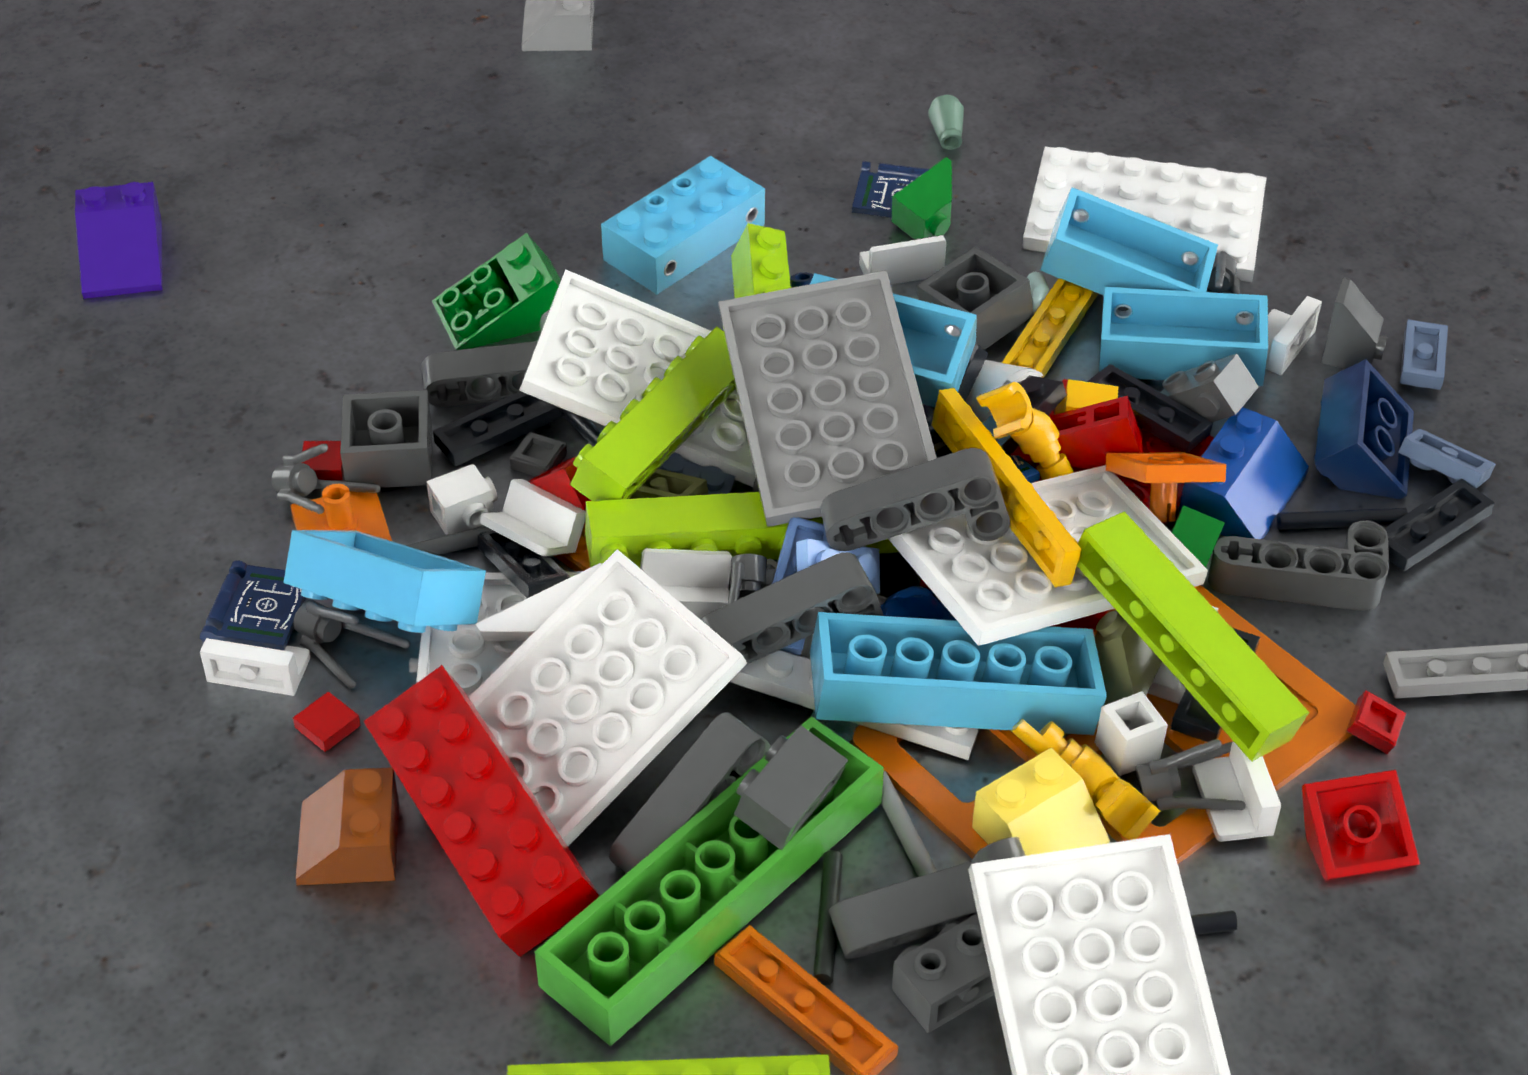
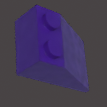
M131 182L125 185L92 186L86 189L75 190V220L83 299L163 290L161 214L154 182Z

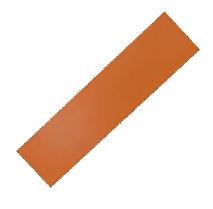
M748 925L714 954L715 966L819 1053L829 1054V1061L844 1074L877 1075L898 1056V1045L751 925Z

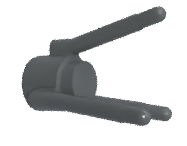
M1224 251L1216 253L1208 289L1215 293H1223L1230 290L1232 294H1240L1241 281L1235 277L1236 261ZM1244 313L1239 315L1240 317L1245 318Z
M326 444L312 447L298 454L284 455L283 463L279 464L272 474V485L279 501H289L318 514L324 512V507L304 498L314 489H324L329 485L339 483L347 486L350 492L378 493L380 486L317 479L315 471L307 464L301 462L328 450Z
M740 554L732 557L731 586L727 605L772 584L776 569H767L766 557L757 554Z
M314 600L304 602L297 610L293 620L295 631L303 635L300 645L312 651L350 689L356 686V682L320 646V643L334 641L342 627L403 648H409L411 645L408 639L360 623L357 616L328 608Z
M1215 739L1170 757L1135 767L1141 794L1150 802L1156 801L1160 811L1172 808L1243 810L1246 807L1245 802L1240 800L1173 797V792L1181 791L1178 770L1229 753L1232 742L1222 745L1219 739Z

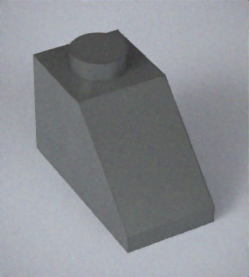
M1342 278L1321 362L1344 369L1365 359L1371 365L1373 359L1382 360L1387 336L1380 335L1384 319L1351 279Z

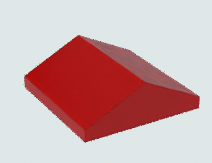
M1396 769L1302 785L1306 839L1325 881L1412 867L1420 864Z

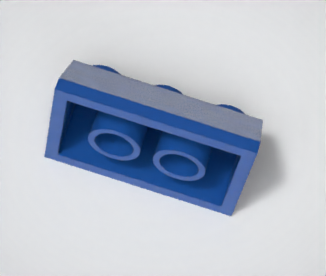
M1242 407L1236 415L1228 418L1201 456L1202 458L1226 464L1225 482L1184 483L1179 512L1184 505L1225 522L1220 533L1223 536L1264 539L1276 521L1277 514L1282 512L1308 473L1309 465L1277 420Z

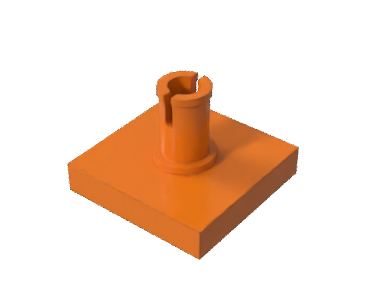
M1185 452L1106 453V471L1143 483H1151L1149 510L1161 522H1167V519L1173 522L1177 519L1178 483L1225 482L1226 464Z
M338 483L324 488L321 498L311 500L324 507L322 514L307 510L296 504H290L296 530H356L392 541L377 493L350 492L347 486Z

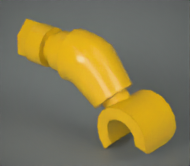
M1011 382L976 397L981 407L987 406L996 422L997 428L993 429L994 438L1001 439L1010 435L1024 454H1029L1034 463H1039L1037 470L1040 472L1042 480L1074 473L1066 455L1058 453L1061 450L1057 440L1060 433L1055 424L1045 412L1032 408L1027 393L1019 383Z
M1022 718L1011 729V732L1037 755L1052 748L1083 778L1100 816L1127 840L1136 839L1159 814L1160 810L1130 783L1120 779L1106 761L1087 744L1080 746L1072 738L1066 741L1063 738L1065 732L1053 721L1047 723L1038 732Z

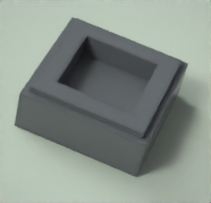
M529 432L510 457L511 469L536 477L563 461L567 455V444Z

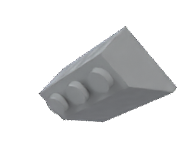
M525 0L522 51H592L594 0Z

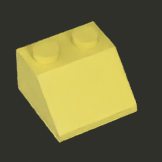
M1052 748L976 791L972 828L988 845L1002 839L1018 837L1027 856L1108 844L1110 842L1083 778Z

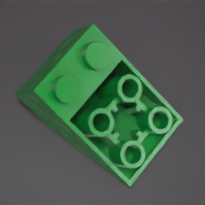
M525 233L456 284L443 291L442 294L432 300V303L455 349H472L540 331V318L545 312L550 310L561 279L550 259L533 239Z

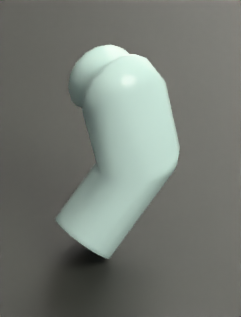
M1032 272L1027 276L1030 280L1033 315L1049 293V286L1044 275L1040 272Z

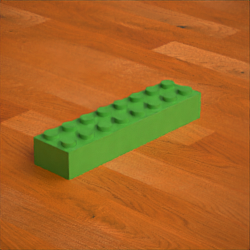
M811 716L801 726L844 756L848 761L836 785L782 850L734 815L741 798L736 793L738 786L753 768L759 773L768 763L764 756L535 951L538 986L603 1041L612 1046L817 862L825 852L836 845L882 803L884 767Z

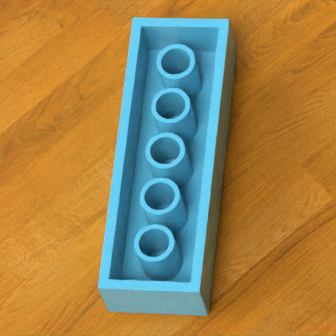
M818 612L810 648L815 716L818 720L1011 730L1023 718L1038 732L1047 723L1053 721L1066 734L1094 735L1101 707L1104 706L1107 695L1093 629L1049 626L978 646L956 620Z

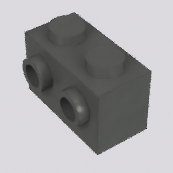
M1236 353L1216 361H1208L1201 366L1187 371H1179L1172 374L1163 382L1164 389L1161 393L1211 422H1215L1236 415L1259 386Z
M801 725L789 739L781 735L773 743L764 758L768 761L767 765L760 773L753 768L736 790V793L741 798L734 815L781 850L836 785L848 759Z
M977 914L961 923L953 922L947 925L937 937L921 946L913 945L905 949L894 961L892 990L927 1033L995 994Z

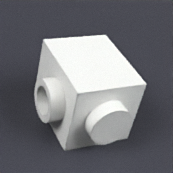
M474 464L426 481L430 512L446 535L482 526L479 523L482 514L494 513L493 502L498 500L495 486L489 477L483 478Z
M1143 691L1101 707L1095 744L1116 773L1122 776L1135 771L1137 765L1160 760L1168 724Z

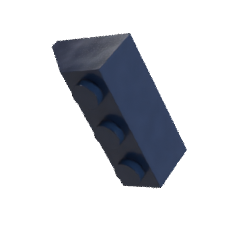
M1366 359L1324 379L1314 463L1318 471L1323 476L1328 477L1341 490L1402 499L1407 496L1410 458L1398 452L1404 438L1412 433L1414 411Z

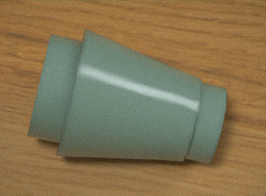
M942 95L935 98L928 111L929 119L941 147L946 150L956 149L962 144L964 107L952 95Z

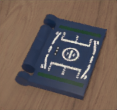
M863 161L852 204V213L892 218V196L929 169L879 163L878 173L870 172L871 162Z
M240 560L233 561L229 568L230 574L224 579L206 619V626L202 628L199 637L202 642L209 638L285 651L294 629L293 620L295 614L305 602L306 597L301 596L300 588L284 583L286 570L247 565Z

